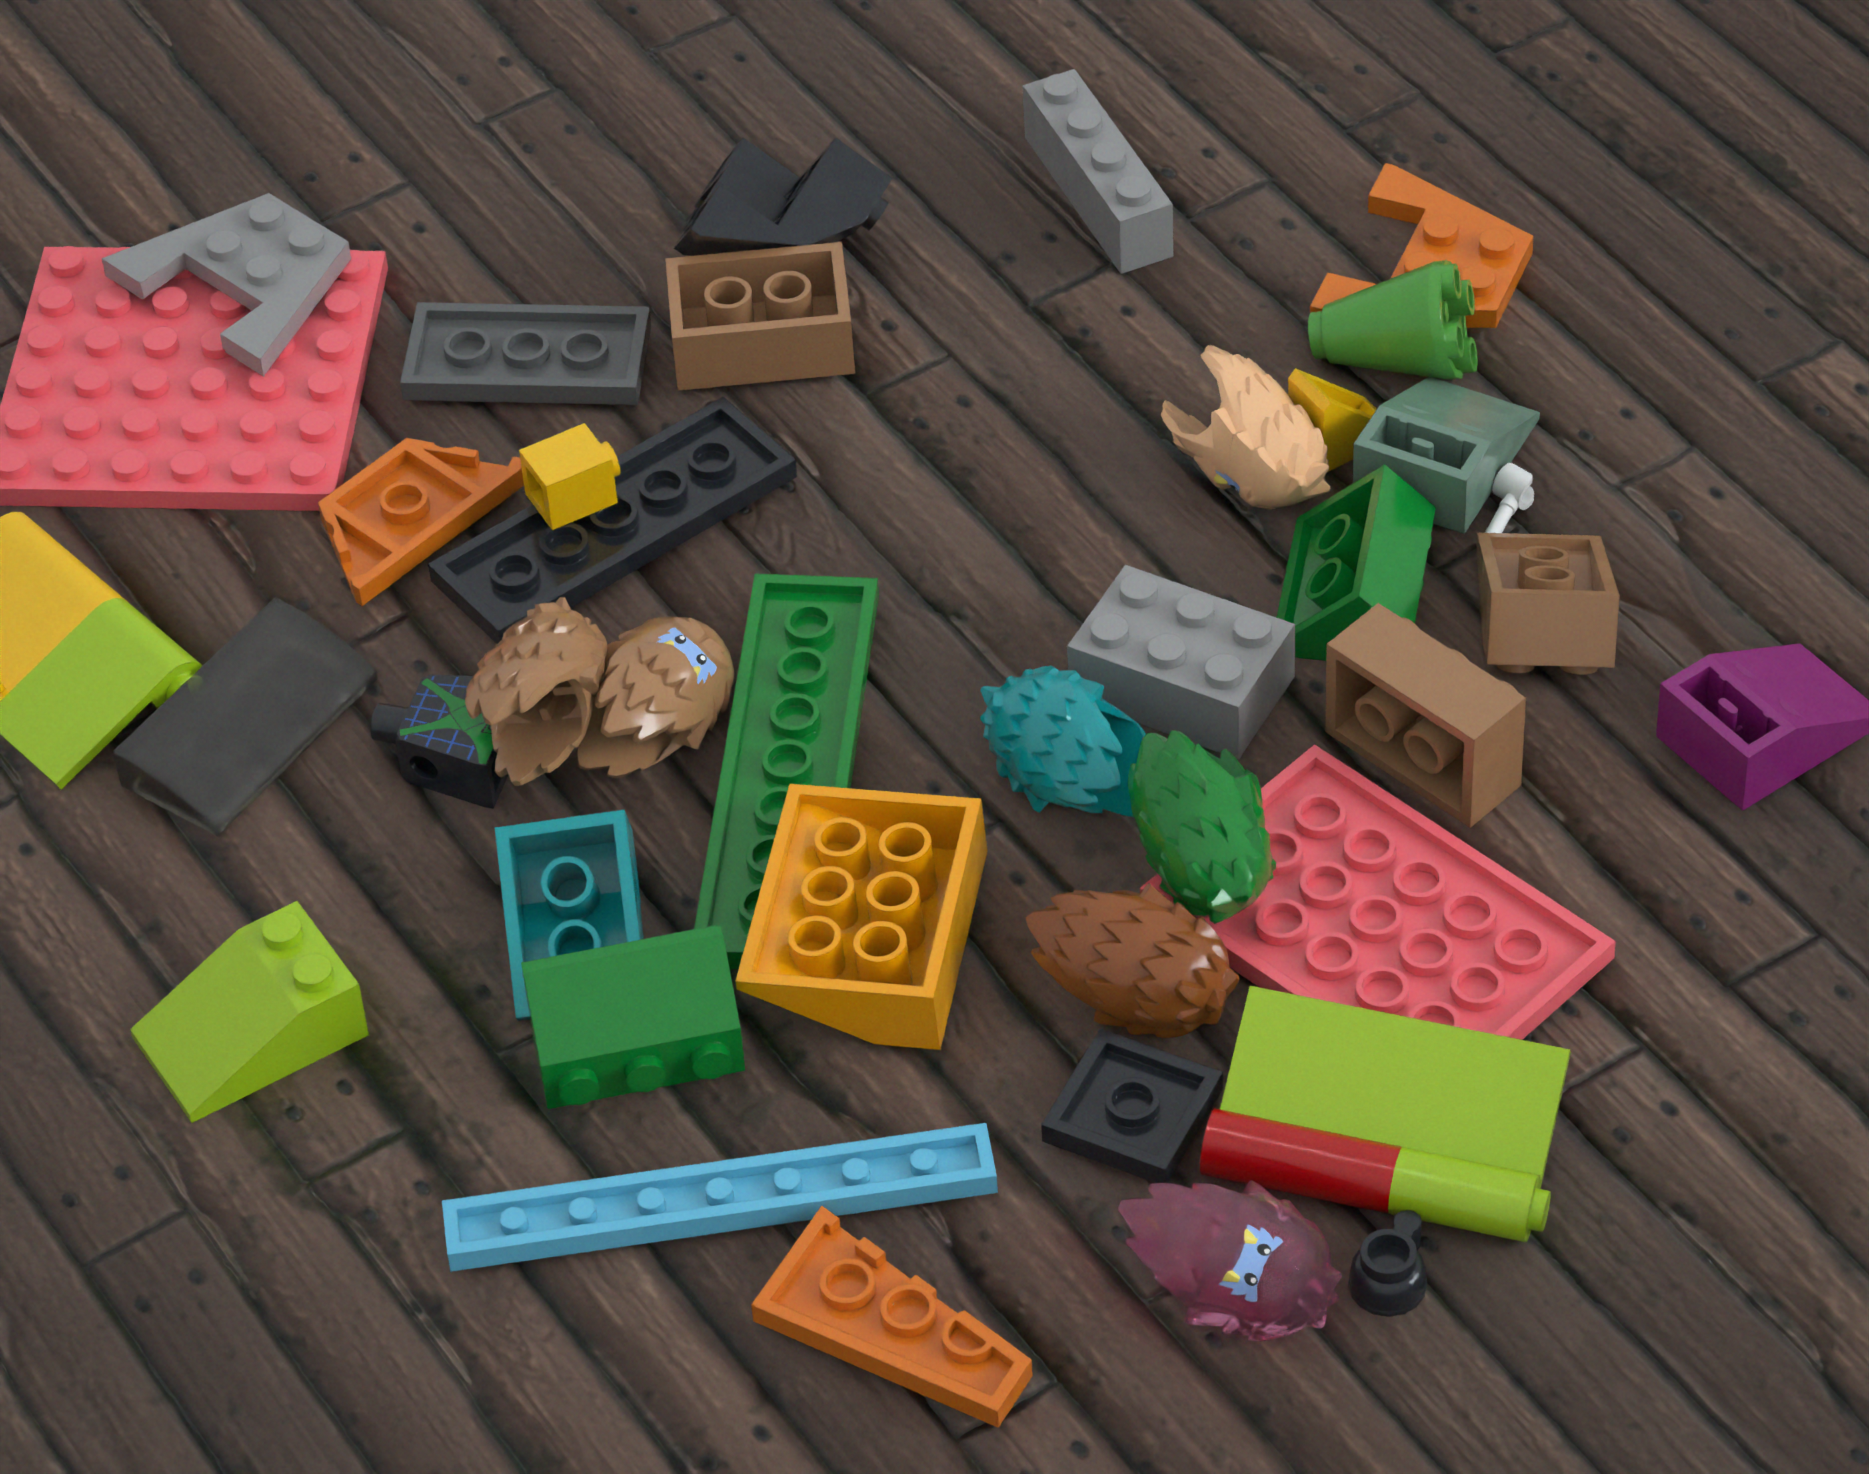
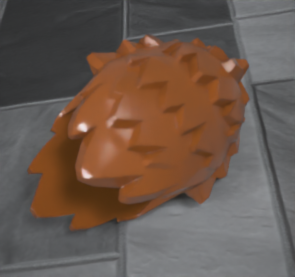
M1151 884L1146 885L1141 894L1129 890L1112 891V893L1074 890L1069 893H1058L1051 897V901L1055 905L1035 910L1025 917L1029 930L1040 945V947L1031 950V954L1038 964L1066 991L1096 1009L1093 1021L1104 1025L1127 1027L1131 1035L1155 1034L1160 1038H1174L1190 1034L1203 1023L1216 1025L1223 1013L1227 997L1235 989L1239 981V976L1229 967L1228 953L1224 943L1202 916L1196 919L1181 903L1173 904Z

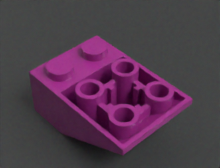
M1800 643L1709 654L1660 683L1656 737L1742 811L1869 734V700Z

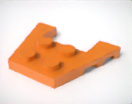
M1385 163L1368 195V213L1418 224L1391 278L1434 261L1447 260L1452 264H1457L1461 280L1469 279L1474 291L1475 311L1473 315L1466 316L1467 328H1496L1533 254L1534 236L1395 165ZM1327 273L1310 305V313L1322 311L1325 304L1376 284Z

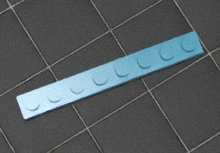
M987 1123L442 1200L447 1256L450 1272L812 1220L821 1206L834 1215L840 1216L998 1193Z

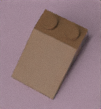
M1477 533L1476 548L1482 644L1487 664L1497 665L1499 669L1512 673L1530 672L1534 670L1535 666H1560V669L1567 673L1580 675L1595 673L1598 667H1615L1620 595L1601 536Z

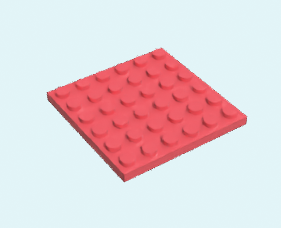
M44 247L0 405V506L319 511L318 502L343 484L388 271L385 251L350 250L351 260L263 377L227 354L221 342L220 333L247 315L251 310L188 270H183L150 295L141 299L106 277L102 258L130 247Z

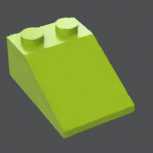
M298 901L238 929L130 1029L133 1040L191 1123L369 1036L359 983Z

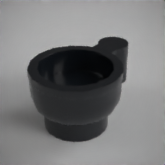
M1404 1210L1397 1213L1394 1217L1393 1229H1380L1369 1234L1352 1258L1348 1280L1351 1297L1360 1308L1374 1315L1392 1317L1406 1314L1416 1308L1425 1297L1427 1272L1423 1257L1418 1252L1421 1245L1422 1220L1416 1212Z

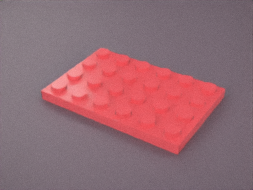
M1315 744L1261 788L1265 829L1270 835L1272 858L1276 861L1273 879L1268 882L1265 890L1253 904L1232 917L1216 924L1211 922L1209 917L1204 918L1224 943L1228 953L1229 967L1260 988L1523 1040L1615 957V940ZM1158 873L1140 887L1141 894L1144 887L1151 884L1173 903L1174 898L1161 889L1162 878Z

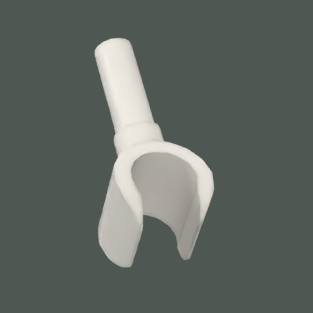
M1507 463L1501 468L1494 479L1492 491L1493 494L1503 500L1500 502L1499 508L1485 533H1502L1511 516L1515 514L1518 508L1525 510L1532 505L1534 491L1530 486L1533 480L1531 473L1513 463Z

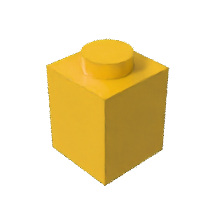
M585 423L519 450L525 494L552 530L618 503L615 477L619 476L621 471L617 456L611 445L606 441L600 443Z

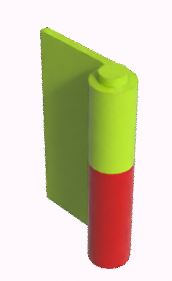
M1249 986L1220 1109H1213L1206 1126L1201 1149L1200 1173L1205 1176L1396 1215L1404 1210H1411L1416 1212L1422 1221L1527 1243L1531 1230L1543 1232L1548 1216L1551 1191L1541 1189L1571 1051L1566 1048Z

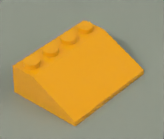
M789 784L735 980L737 990L873 1044L941 1050L988 852L981 798Z

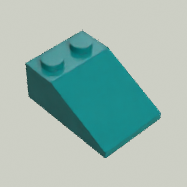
M625 809L495 827L517 1021L530 1019L521 962L644 939L633 830Z

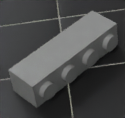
M1072 69L1023 85L1025 139L1120 274L1173 257L1172 202L1077 71Z

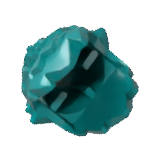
M1042 666L1036 669L1024 670L1021 677H1007L1002 687L983 686L980 692L987 705L986 711L980 717V720L986 725L983 737L989 740V750L997 756L996 767L999 776L1009 778L1013 792H1024L1034 811L1040 813L1048 803H1053L1067 808L1070 806L1089 813H1103V809L1117 814L1133 817L1128 789V774L1130 764L1137 761L1140 743L1146 733L1136 721L1102 699L1104 685L1082 679L1076 670L1059 671L1053 666Z

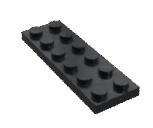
M721 397L617 456L621 471L620 475L615 477L617 504L554 530L549 527L535 506L531 505L428 564L430 580L498 644L503 638V633L516 622L526 618L527 610L534 609L536 604L556 603L559 597H565L570 608L793 480L797 477L796 459L725 397Z

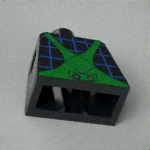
M428 675L421 679L409 708L384 703L377 704L371 720V737L376 741L396 744L401 775L408 783L485 808L494 809L509 774L500 777L495 772L497 753L494 751L492 743L491 725L485 723L482 714H479L474 719L468 715L465 704L466 688L473 676Z

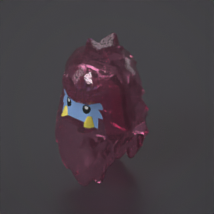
M1252 1180L1249 1181L1243 1193L1214 1184L1194 1183L1191 1188L1177 1184L1157 1183L1150 1184L1148 1191L1154 1197L1121 1200L1118 1211L1135 1234V1236L1126 1237L1125 1244L1137 1254L1143 1264L1154 1272V1279L1189 1307L1185 1323L1189 1325L1221 1327V1333L1224 1335H1248V1340L1259 1342L1293 1335L1305 1327L1321 1329L1325 1326L1327 1307L1339 1299L1334 1289L1340 1281L1342 1274L1331 1266L1330 1248L1322 1231L1315 1222L1305 1219L1290 1200H1278L1260 1184Z

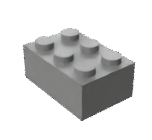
M1125 565L1067 645L1068 670H1076L1082 679L1104 685L1102 699L1120 709L1137 723L1166 734H1170L1171 730L1180 731L1188 736L1194 744L1199 743L1202 747L1219 753L1223 749H1227L1239 760L1295 677V624Z

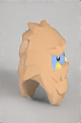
M1208 345L1201 354V358L1217 380L1221 405L1219 409L1211 412V424L1207 428L1194 416H1188L1171 402L1165 400L1162 405L1161 417L1172 432L1173 443L1177 448L1193 457L1215 486L1222 490L1233 487L1238 491L1240 497L1253 507L1275 509L1291 506L1328 493L1330 486L1325 481V475L1329 470V460L1326 459L1327 445L1324 444L1321 430L1314 427L1304 408L1300 404L1294 405L1289 395L1269 374H1266L1250 358L1246 359L1239 354L1232 355L1218 347Z

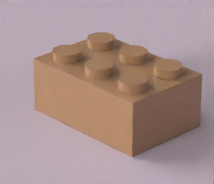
M842 242L665 258L678 391L855 374L852 326Z
M1379 603L1327 643L1326 733L1469 828L1474 826L1521 786L1526 697L1518 693L1511 684L1499 681L1471 663L1461 652L1446 647L1420 630L1411 620L1401 618Z

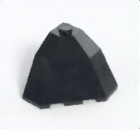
M836 137L800 177L745 138H742L725 157L694 206L695 210L688 218L683 229L684 233L677 241L674 249L682 255L697 256L834 243L852 235L860 226L869 231L875 225L889 204L881 196L891 182L892 177Z

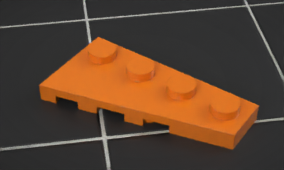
M823 1206L819 1208L751 1304L753 1322L999 1428L1033 1376L1031 1358L965 1310L957 1313L937 1298V1291L934 1287L917 1275L909 1278L886 1261L885 1251L866 1237H863L860 1241L840 1227V1219Z

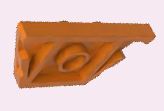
M405 438L320 500L318 506L321 521L356 603L364 606L522 488L524 482L521 461L519 457H512L508 466L487 463L479 460L478 450L456 446L443 448L435 445L433 442Z

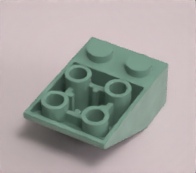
M1428 377L1384 402L1375 411L1354 442L1353 483L1385 464L1436 507L1433 524L1465 534L1492 493V485L1496 475L1503 466L1512 462L1540 419V412L1443 380Z

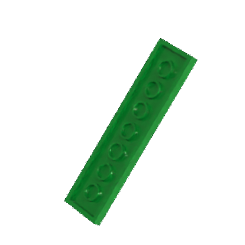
M758 573L754 575L694 929L721 924L730 969H739L789 784L851 788L879 600L878 578Z

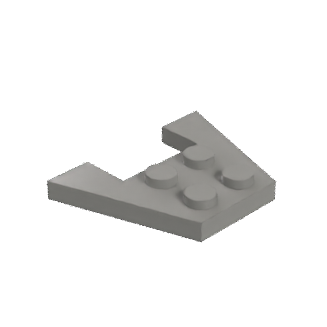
M267 193L102 258L106 277L141 299H144L186 269L250 309L251 312L220 333L222 347L227 354L264 377L349 263L351 254L347 240L272 194Z

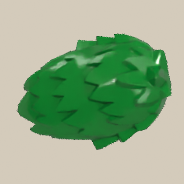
M1171 730L1168 739L1158 733H1146L1140 743L1136 763L1130 764L1128 789L1131 810L1140 833V841L1147 852L1145 856L1147 863L1162 878L1160 887L1174 898V904L1177 902L1183 904L1196 918L1201 916L1203 918L1209 917L1210 921L1214 924L1219 923L1253 904L1265 890L1268 882L1274 877L1273 871L1276 869V861L1272 858L1270 835L1265 829L1263 800L1258 778L1248 769L1245 770L1227 749L1221 751L1219 759L1204 750L1199 743L1195 745L1188 736L1180 731Z

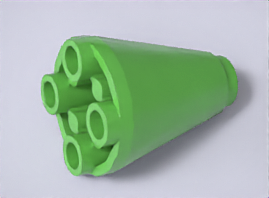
M1447 260L1434 261L1325 304L1322 311L1309 314L1308 335L1312 354L1315 359L1327 358L1333 364L1446 380L1462 379L1465 373L1476 372L1478 366L1476 344L1473 337H1467L1466 316L1473 315L1475 311L1472 283L1469 279L1461 280L1457 264H1452Z

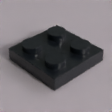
M1100 1028L1042 1122V1142L1166 1187L1223 1090V1072Z

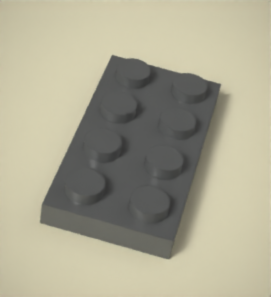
M417 302L400 380L403 400L638 405L651 330L650 307Z

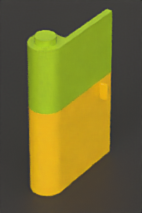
M11 512L0 517V736L62 790L149 703L166 715H175L195 706L203 695L207 673L201 663L32 519L22 512Z

